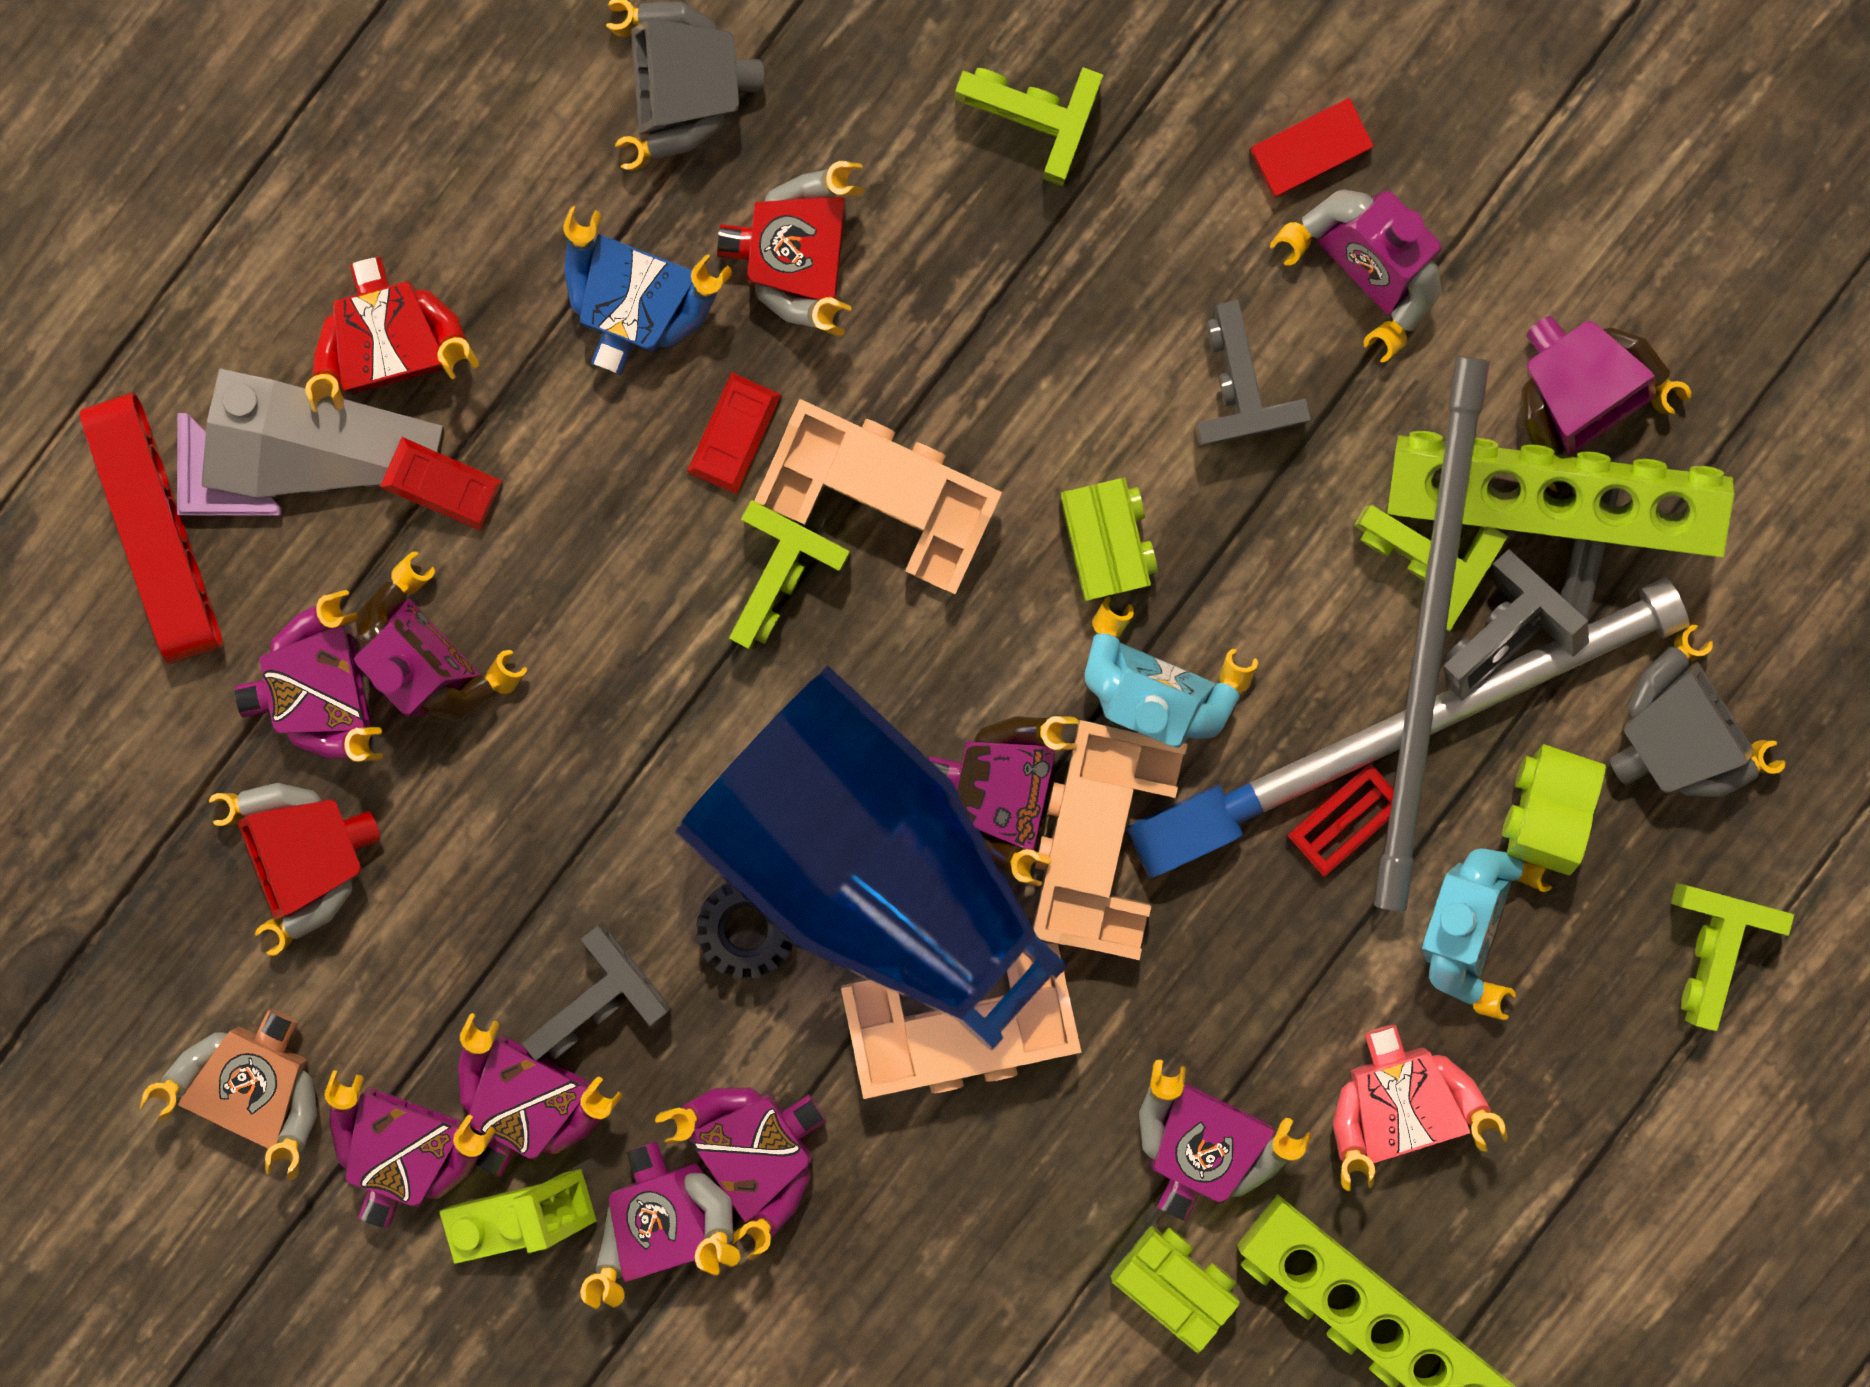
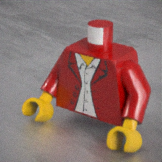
M375 257L350 265L357 295L334 301V313L324 320L314 352L313 375L306 384L305 391L313 412L318 411V401L326 396H332L335 409L340 410L344 406V400L339 388L340 381L343 391L353 395L445 370L449 377L454 379L456 375L453 372V367L456 362L461 359H468L472 368L475 369L479 366V361L466 341L458 316L431 291L417 290L409 281L389 286L382 257Z

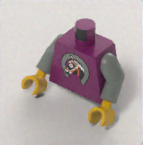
M1346 189L1339 190L1303 216L1302 225L1296 222L1285 224L1271 241L1270 248L1272 249L1281 241L1291 244L1294 251L1283 263L1290 266L1295 264L1311 244V238H1317L1316 242L1388 316H1392L1393 321L1382 323L1364 339L1365 348L1369 347L1378 338L1385 341L1388 352L1382 357L1380 362H1386L1405 347L1407 343L1405 330L1413 331L1440 297L1442 289L1438 266L1435 262L1442 250L1440 241L1424 226L1421 216L1414 210L1408 209L1392 192L1386 190L1370 197L1366 193Z
M1163 1060L1155 1061L1151 1084L1139 1111L1142 1149L1147 1156L1152 1158L1151 1166L1153 1170L1170 1178L1157 1205L1161 1210L1187 1221L1200 1194L1222 1204L1229 1196L1242 1197L1273 1178L1289 1160H1297L1304 1155L1311 1138V1133L1307 1132L1305 1137L1298 1140L1290 1138L1287 1133L1293 1123L1292 1119L1285 1118L1282 1120L1275 1138H1272L1275 1131L1270 1124L1184 1083L1185 1067H1180V1073L1177 1076L1166 1077L1161 1074Z
M657 1141L626 1152L636 1182L611 1192L609 1195L604 1234L596 1266L597 1273L590 1275L584 1281L580 1291L584 1303L594 1309L600 1307L602 1294L603 1302L613 1308L623 1302L625 1297L622 1286L615 1282L616 1279L622 1276L624 1282L694 1260L701 1270L717 1276L720 1272L719 1262L733 1267L740 1261L739 1250L732 1246L731 1242L734 1232L732 1200L730 1196L707 1175L703 1174L700 1167L695 1163L667 1171Z

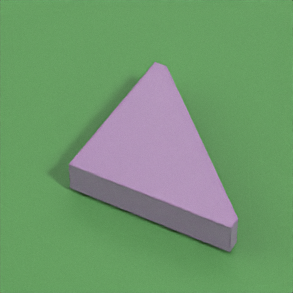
M177 413V515L282 516V507L272 497L255 499L202 487L206 431L189 414Z

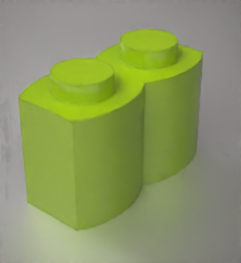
M1542 744L1532 757L1525 756L1520 764L1515 780V787L1522 789L1520 806L1512 805L1510 807L1502 830V836L1509 838L1507 854L1570 876L1581 864L1586 850L1593 813L1601 792L1606 765Z

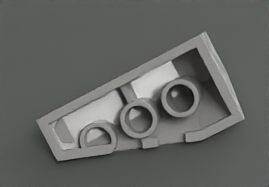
M219 368L206 425L201 486L255 499L301 492H328L330 489L358 486L366 488L380 486L401 436L438 452L443 426L343 399V408L336 410L332 396L321 398L317 403L318 411L313 412L305 388Z

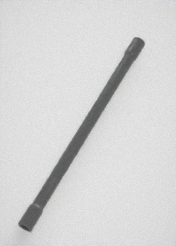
M1456 356L1449 400V426L1386 845L1380 860L1374 900L1376 907L1387 910H1407L1414 865L1412 858L1477 423L1479 414L1483 409L1490 360Z

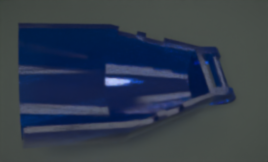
M828 665L815 675L763 728L705 791L673 830V833L797 948L956 1019L978 1041L992 1051L1004 1039L1001 1032L1051 977L1056 980L1067 968L1063 960L1037 937L1004 875L1000 874L984 845L986 842L977 827H974L958 798L960 795L953 782ZM1024 953L1033 964L984 1018L974 1007L1020 955Z

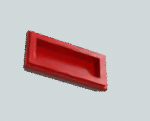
M731 372L687 473L737 495L782 394Z
M401 436L379 487L481 531L502 484V480Z

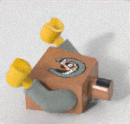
M268 1008L256 1034L242 1027H236L229 1031L228 1034L214 1032L185 1050L161 1078V1083L151 1084L145 1089L140 1101V1109L145 1107L149 1099H162L167 1107L160 1113L157 1121L164 1122L170 1118L173 1112L176 1097L182 1096L178 1106L267 1148L265 1168L268 1175L271 1173L272 1165L277 1160L286 1159L290 1161L291 1165L288 1169L287 1180H294L299 1174L298 1152L303 1151L317 1118L314 1081L305 1072L307 1059L286 1049L298 1021L283 1012Z

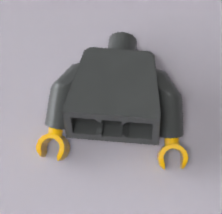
M611 0L608 3V7L613 11H628L627 19L623 23H608L606 26L617 36H632L639 134H648L646 141L631 136L622 137L617 141L615 147L621 148L634 143L639 151L635 162L620 165L621 168L640 170L648 164L650 156L655 160H661L695 150L722 130L725 117L738 111V92H761L763 89L764 67L761 60L736 59L732 33L718 30L712 19L682 1L642 2L639 8H634L627 0Z
M1691 625L1679 632L1675 637L1674 647H1669L1643 671L1627 703L1630 718L1623 729L1632 745L1610 757V763L1615 774L1626 786L1651 773L1664 793L1678 789L1685 796L1724 797L1756 780L1758 772L1775 774L1785 768V760H1776L1766 765L1763 759L1766 749L1775 746L1777 742L1760 740L1751 745L1698 661L1689 666V661L1701 658L1713 648L1712 640L1703 645L1699 651L1689 646L1688 635L1698 625Z

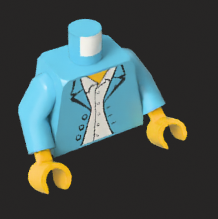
M1106 597L1092 620V626L1098 634L1093 638L1084 674L1087 687L1100 699L1105 717L1176 748H1180L1190 737L1193 739H1209L1219 734L1240 695L1238 692H1244L1250 687L1258 666V660L1254 658L1251 666L1248 668L1238 667L1233 663L1237 649H1231L1226 655L1219 674L1220 683L1215 685L1212 681L1120 643L1117 638L1121 636L1133 617L1134 609L1131 604H1127L1121 616H1118L1109 608L1111 597Z
M1481 848L1470 852L1464 864L1458 863L1447 872L1422 946L1426 962L1430 963L1429 979L1436 989L1465 1003L1473 1004V1008L1478 1014L1501 1020L1509 1018L1508 1015L1501 1012L1500 1004L1504 996L1516 998L1515 991L1512 988L1482 982L1480 977L1512 881L1518 880L1537 890L1548 892L1551 890L1552 885L1541 881L1542 875L1547 868L1508 855L1507 852Z

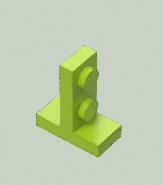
M1082 67L1067 109L1058 106L1060 98L1052 93L1035 87H1028L1025 94L1006 87L1008 81L1006 77L983 68H977L975 74L962 71L955 90V100L1057 137L1047 162L1043 179L1063 186L1098 93L1103 74Z
M753 500L750 501L741 520L780 540L729 637V639L748 649L753 647L756 640L765 644L780 617L779 614L772 611L781 591L789 595L792 594L806 567L797 562L802 552L839 572L842 571L851 554L850 551Z
M1368 505L1364 507L1353 525L1364 532L1360 541L1386 557H1389L1392 550L1396 551L1411 561L1407 570L1425 581L1431 541L1375 506ZM1480 527L1461 559L1457 557L1446 631L1451 630L1508 536L1499 530L1490 527Z
M1676 883L1671 904L1713 915L1710 926L1703 925L1697 939L1695 955L1700 957L1701 960L1696 979L1689 978L1683 991L1681 1009L1687 1011L1684 1021L1698 1027L1717 1031L1745 926L1750 925L1789 936L1795 914Z
M582 1169L562 1173L543 1184L451 1205L439 1211L454 1264L525 1247L528 1253L547 1249L597 1221Z

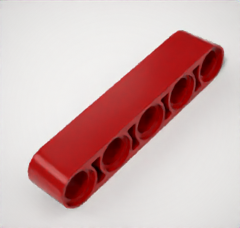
M133 391L81 409V424L155 640L167 664L171 665L221 648L223 646L221 631L182 517L177 515V503L140 399Z

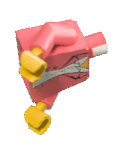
M1396 1025L1380 1027L1365 1033L1373 1063L1351 1070L1352 1081L1341 1089L1332 1122L1339 1157L1343 1161L1341 1170V1185L1343 1189L1350 1191L1351 1181L1349 1174L1353 1171L1363 1172L1367 1176L1368 1186L1371 1188L1374 1185L1375 1166L1373 1163L1469 1134L1468 1124L1472 1125L1471 1131L1476 1147L1480 1151H1488L1481 1137L1482 1133L1487 1129L1498 1130L1504 1142L1507 1141L1508 1135L1503 1120L1498 1115L1491 1113V1108L1474 1080L1449 1058L1442 1055L1432 1056L1425 1048L1404 1052Z

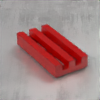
M1369 763L1363 766L1287 834V837L1300 849L1318 872L1325 877L1389 820L1394 789L1374 766ZM1370 779L1375 785L1311 843L1304 838L1306 834L1367 780ZM1384 795L1389 801L1388 804L1327 858L1323 859L1318 854L1325 845Z

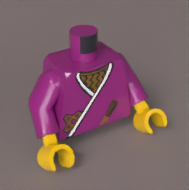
M342 590L321 597L317 605L297 614L272 638L270 653L260 657L263 680L236 685V704L242 718L270 712L275 733H287L289 740L295 747L327 759L351 758L353 761L358 762L377 761L382 759L383 753L373 754L369 749V739L373 734H382V730L372 726L361 669L354 660L357 650L352 626H345V624L355 622L358 619V614L344 615L342 613L340 600L342 597L350 595L347 590Z
M472 1013L469 1015L461 1031L460 1042L463 1047L458 1063L460 1103L469 1112V1115L473 1116L470 1122L471 1128L483 1134H486L490 1126L495 1129L494 1136L476 1162L477 1166L489 1173L502 1176L515 1151L529 1159L535 1160L541 1152L557 1155L587 1138L602 1118H606L622 1098V1093L619 1091L612 1099L603 1097L598 1091V1085L603 1080L601 1077H597L593 1082H590L544 1056L535 1061L523 1045L503 1034L495 1039L500 1029V1024L497 1021H493L488 1032L480 1031L473 1023L476 1014Z
M334 1070L324 1093L326 1101L330 1104V1130L337 1162L347 1169L345 1181L368 1190L358 1218L382 1228L390 1227L399 1201L419 1207L426 1198L440 1199L468 1178L480 1154L485 1150L495 1134V1129L491 1126L485 1135L474 1133L470 1128V1122L473 1119L472 1115H468L462 1121L371 1087L361 1094L358 1103V1097L364 1083L363 1076L358 1074L352 1087H346L339 1083L337 1080L338 1071Z
M751 1087L714 1088L687 1102L682 1108L660 1112L656 1116L655 1121L659 1123L670 1118L674 1119L677 1124V1132L672 1138H667L664 1142L672 1144L689 1139L723 1191L730 1196L733 1206L743 1221L747 1222L753 1217V1222H748L733 1233L731 1241L734 1244L745 1233L751 1235L755 1240L756 1246L755 1250L747 1256V1259L750 1260L768 1249L771 1236H774L797 1211L811 1179L808 1164L812 1160V1153L802 1138L826 1123L827 1120L810 1094L783 1111L771 1092L760 1095Z

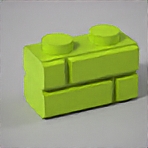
M1119 478L1061 492L1059 497L1084 601L1151 586L1149 575L1158 573V568L1151 541L1141 542L1136 521L1145 519L1139 488L1128 489L1126 478Z
M1152 1225L1110 1275L1112 1283L1196 1353H1199L1217 1333L1219 1327L1227 1321L1238 1307L1240 1301L1237 1295L1231 1291L1237 1283L1215 1263L1211 1262L1205 1269L1191 1258L1189 1254L1194 1250V1247L1174 1229L1168 1227L1164 1234H1162Z

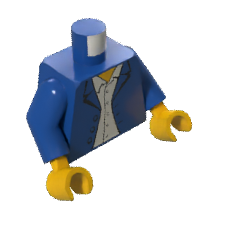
M576 206L570 209L563 224L564 233L568 238L564 275L570 305L580 315V323L586 328L601 333L591 364L621 375L632 346L656 354L660 347H674L703 325L716 298L717 291L731 277L732 270L728 265L719 277L715 278L706 270V264L711 257L709 254L705 255L690 270L598 234L594 242L593 238L602 220L601 214L595 210L590 226L584 227L575 220Z

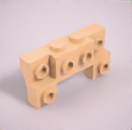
M799 399L754 501L806 526L823 487L826 486L923 531L905 572L952 594H956L1002 492L942 465L946 455L918 442L915 443L912 450H909L892 442L896 432L883 425L865 419L863 426L860 427Z
M1079 720L1074 743L1078 745L1072 750L1064 784L1054 782L1050 795L1047 815L1056 817L1052 838L1042 836L1038 849L1039 853L1045 854L1051 859V864L1049 865L1038 860L1035 863V869L1043 870L1044 875L1031 937L1140 960L1142 951L1140 947L1146 920L1150 915L1151 905L1111 896L1110 892L1133 789L1176 798L1178 789L1176 785L1183 754H1186L1188 744L1184 743L1180 748H1176L1141 733Z
M1047 941L1003 951L1012 994L904 1017L895 974L842 985L841 991L863 1098L876 1097L930 1085L931 1093L951 1091L963 1087L962 1078L984 1073L986 1082L1007 1079L1018 1075L1016 1066L1081 1053L1058 943Z

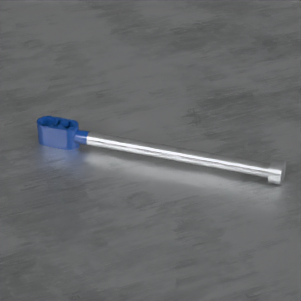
M1664 577L1639 589L1641 601L1589 624V643L1574 657L1559 643L1553 641L1501 665L1463 701L1451 690L1437 695L1430 735L1648 633L1656 631L1664 639L1690 626L1689 618L1678 592L1670 580ZM1406 710L1229 793L1224 794L1219 784L1129 825L1125 829L1147 877L1153 878L1238 839L1243 835L1239 826L1240 823L1399 750Z

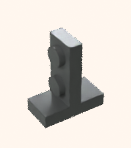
M1239 300L1217 304L1213 309L1214 319L1206 320L1207 331L1213 353L1222 351L1226 373L1218 374L1225 407L1234 405L1236 414L1198 422L1194 426L1198 448L1303 425L1311 421L1306 399L1266 408L1262 407Z
M1509 549L1493 563L1495 586L1513 603L1504 602L1499 605L1488 617L1485 624L1486 627L1472 640L1465 638L1458 642L1448 653L1443 665L1446 687L1461 701L1541 629L1548 633L1573 657L1589 643L1588 620Z
M603 922L580 940L608 974L522 1043L535 1061L546 1052L553 1059H556L579 1040V1037L573 1030L588 1018H591L598 1025L623 1005L616 997L621 992L624 993L649 1026L671 1008Z

